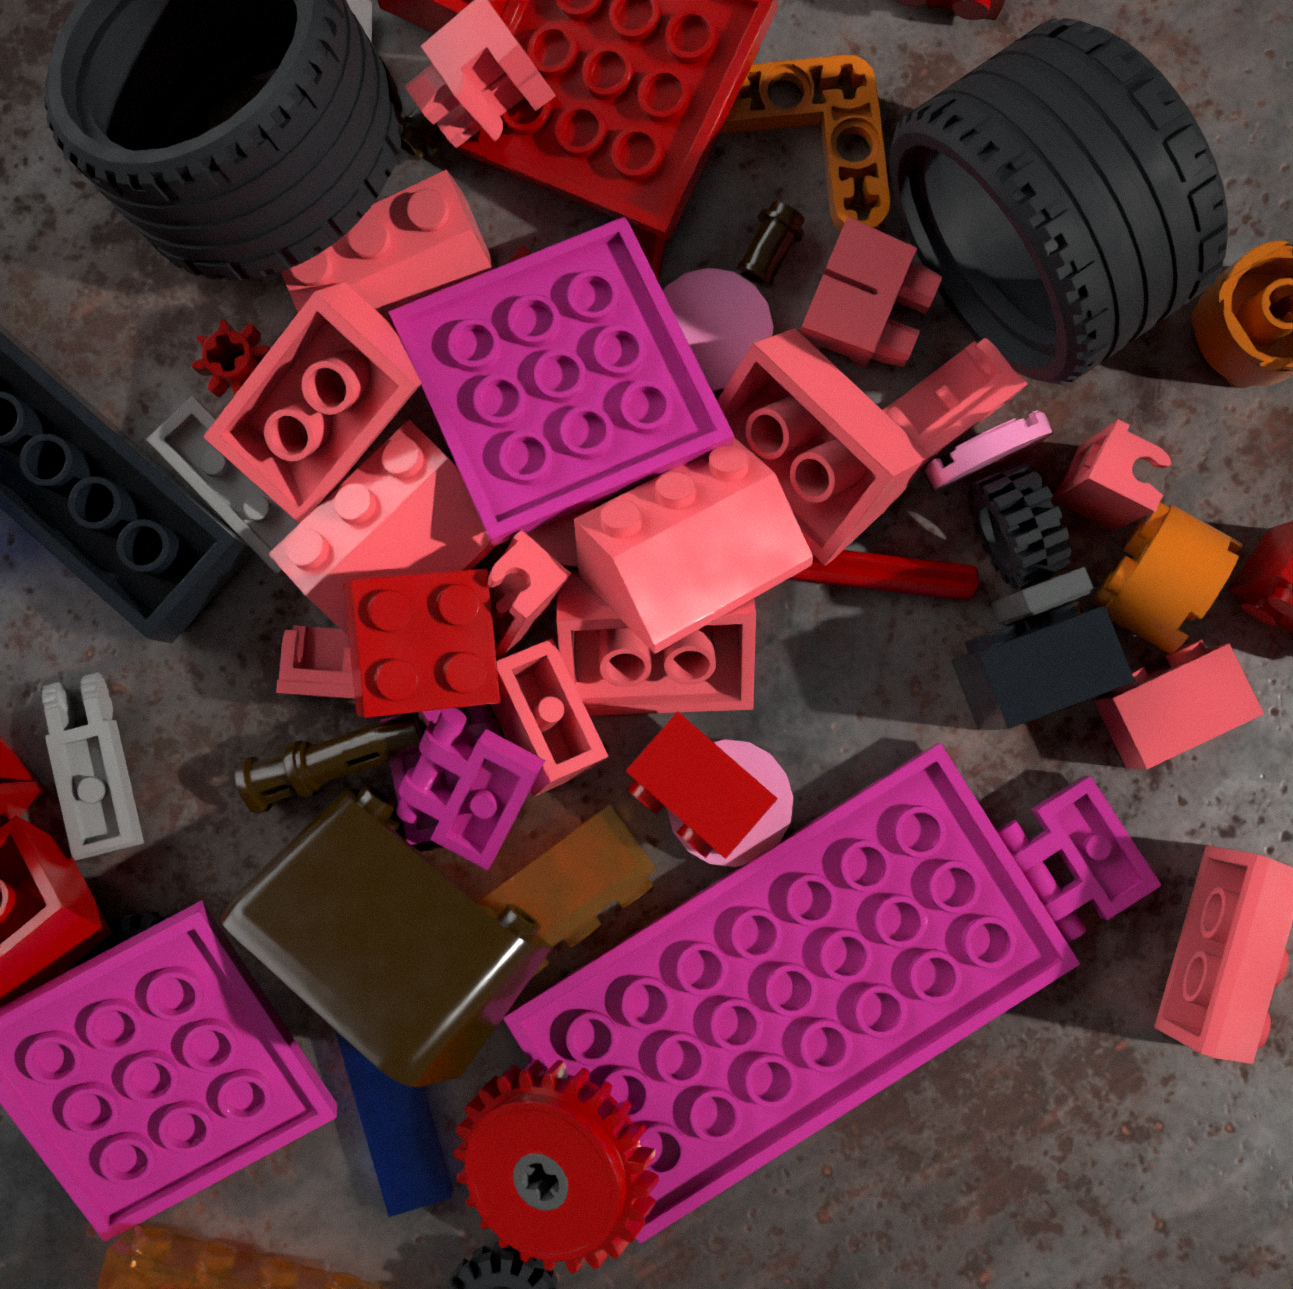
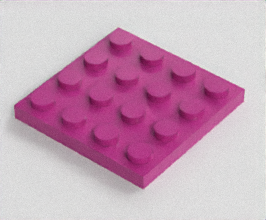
M626 217L388 312L393 327L422 383L420 387L493 547L511 540L520 530L525 533L645 483L673 468L706 457L715 448L733 444L734 434Z
M203 900L0 1007V1104L104 1242L337 1117V1102Z

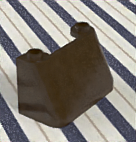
M364 785L361 790L346 788L236 892L220 916L221 923L234 938L389 1078L408 1087H422L460 1078L553 947L537 934L541 926L529 913L511 903H508L504 910L494 906H483L395 831L400 826V823L392 814L397 806L389 797L369 785Z

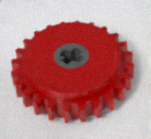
M539 1059L532 1060L522 1071L515 1064L510 1066L500 1077L494 1076L478 1091V1095L466 1105L464 1112L467 1114V1117L456 1127L455 1131L464 1140L453 1150V1157L465 1162V1167L457 1174L456 1178L458 1183L468 1186L470 1196L465 1201L467 1207H476L482 1217L479 1225L483 1230L490 1228L499 1237V1246L504 1249L510 1245L520 1251L521 1260L526 1263L531 1257L543 1260L545 1270L552 1271L558 1262L564 1261L570 1273H577L585 1260L595 1270L600 1268L608 1255L613 1259H617L628 1243H632L646 1224L645 1218L655 1205L656 1200L649 1194L659 1182V1175L646 1170L655 1158L656 1152L653 1148L641 1146L640 1138L647 1128L644 1123L633 1124L627 1113L632 1104L628 1100L618 1103L610 1096L612 1084L608 1081L599 1087L589 1081V1070L586 1068H582L575 1076L567 1074L564 1061L557 1060L546 1072Z

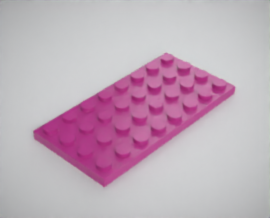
M936 743L782 839L779 844L747 864L739 866L505 1014L503 1019L529 1062L539 1059L546 1072L557 1060L564 1061L567 1074L573 1076L582 1068L588 1069L589 1081L599 1087L608 1081L612 1084L610 1096L618 1103L628 1100L632 1104L627 1115L633 1124H645L647 1130L640 1138L641 1146L653 1148L656 1152L655 1158L646 1170L659 1175V1182L649 1194L656 1200L655 1205L645 1218L646 1224L636 1237L639 1244H641L1080 965V962L941 743Z

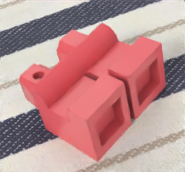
M474 0L420 46L432 64L404 85L424 116L433 125L437 124L455 148H458L482 128L496 141L503 130V121L500 116L523 98H526L534 110L537 111L556 96L488 0Z
M847 216L804 319L800 333L818 350L822 347L850 357L854 364L862 368L867 366L871 358L882 363L904 367L912 353L920 331L889 319L894 303L897 302L926 314L935 297L942 276L912 261L917 250L916 247Z

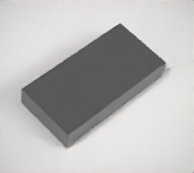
M1085 567L992 602L991 605L998 623L1002 622L1005 625L1090 594V590L1094 588Z

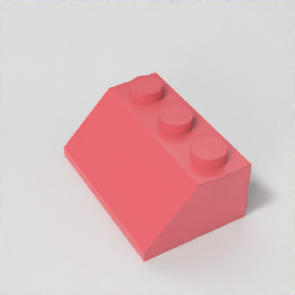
M446 169L374 203L359 222L337 242L304 263L282 271L281 274L297 312L301 310L314 291L346 282L393 326L389 311L493 270L495 265L464 193Z
M342 282L314 291L203 438L300 524L329 496L422 383L395 328L346 282Z
M796 328L754 342L717 399L734 434V438L775 472L811 553L824 566L836 558L899 498L931 457Z
M409 419L268 555L303 594L348 636L344 583L356 579L472 570L496 546L493 547L457 466Z
M734 438L732 445H723L715 448L710 455L673 468L574 519L578 575L654 654L812 566L813 555L775 472L736 438Z
M569 571L571 575L557 596L556 622L559 653L589 716L676 713L677 711L681 713L753 710L756 633L754 598L654 654L578 575V571Z
M1206 845L1154 1026L1155 1029L1200 1054L1217 1059L1253 1064L1257 1049L1265 1044L1270 1032L1271 1019L1268 1008L1274 987L1281 983L1288 967V953L1285 947L1293 924V867L1262 855Z

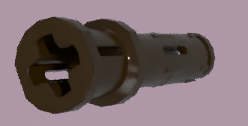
M423 712L406 713L322 743L311 744L308 741H295L289 743L283 753L262 760L255 757L242 759L236 765L235 770L238 793L248 809L255 814L269 811L274 802L295 795L303 798L318 795L320 790H323L327 781L363 771L408 754L420 752L419 743L427 726L430 724Z

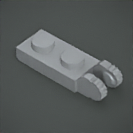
M99 672L85 675L81 680V694L84 699L83 703L88 725L74 728L75 716L73 707L71 706L69 693L66 691L63 683L57 682L43 686L41 696L49 735H45L70 851L74 861L144 844L117 721L112 720V701L109 697L107 684Z

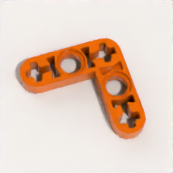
M836 55L752 64L732 106V111H730L720 133L729 134L820 124L830 215L834 227L841 233L848 216L880 230L890 209V193L877 83L873 68L866 60L856 55ZM839 78H848L850 86L857 88L854 99H844L842 90L835 89ZM813 79H819L817 92L822 91L819 104L812 103L814 94ZM790 81L800 89L802 100L795 107L780 108L769 99V88L776 82ZM751 85H758V110L752 111V97L749 98ZM847 134H857L867 141L870 155L863 161L849 162L838 153L836 148L837 140ZM864 178L861 186L863 203L866 206H875V208L870 210L865 221L858 220L856 211L845 210V208L850 207L854 196V181Z

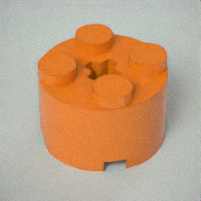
M1276 240L1267 242L1247 252L1221 273L1214 284L1203 292L1198 304L1191 313V324L1203 357L1215 371L1225 377L1229 384L1237 388L1269 386L1293 376V245H1288L1290 241Z
M1160 502L1154 513L1149 514L1146 520L1142 519L1126 542L1122 551L1131 555L1132 558L1125 556L1115 571L1109 572L1091 603L1097 607L1105 605L1112 622L1171 655L1189 637V635L1179 630L1185 619L1193 621L1197 617L1202 620L1215 601L1236 565L1239 556L1234 553L1242 548V543L1175 505L1170 504L1167 506Z

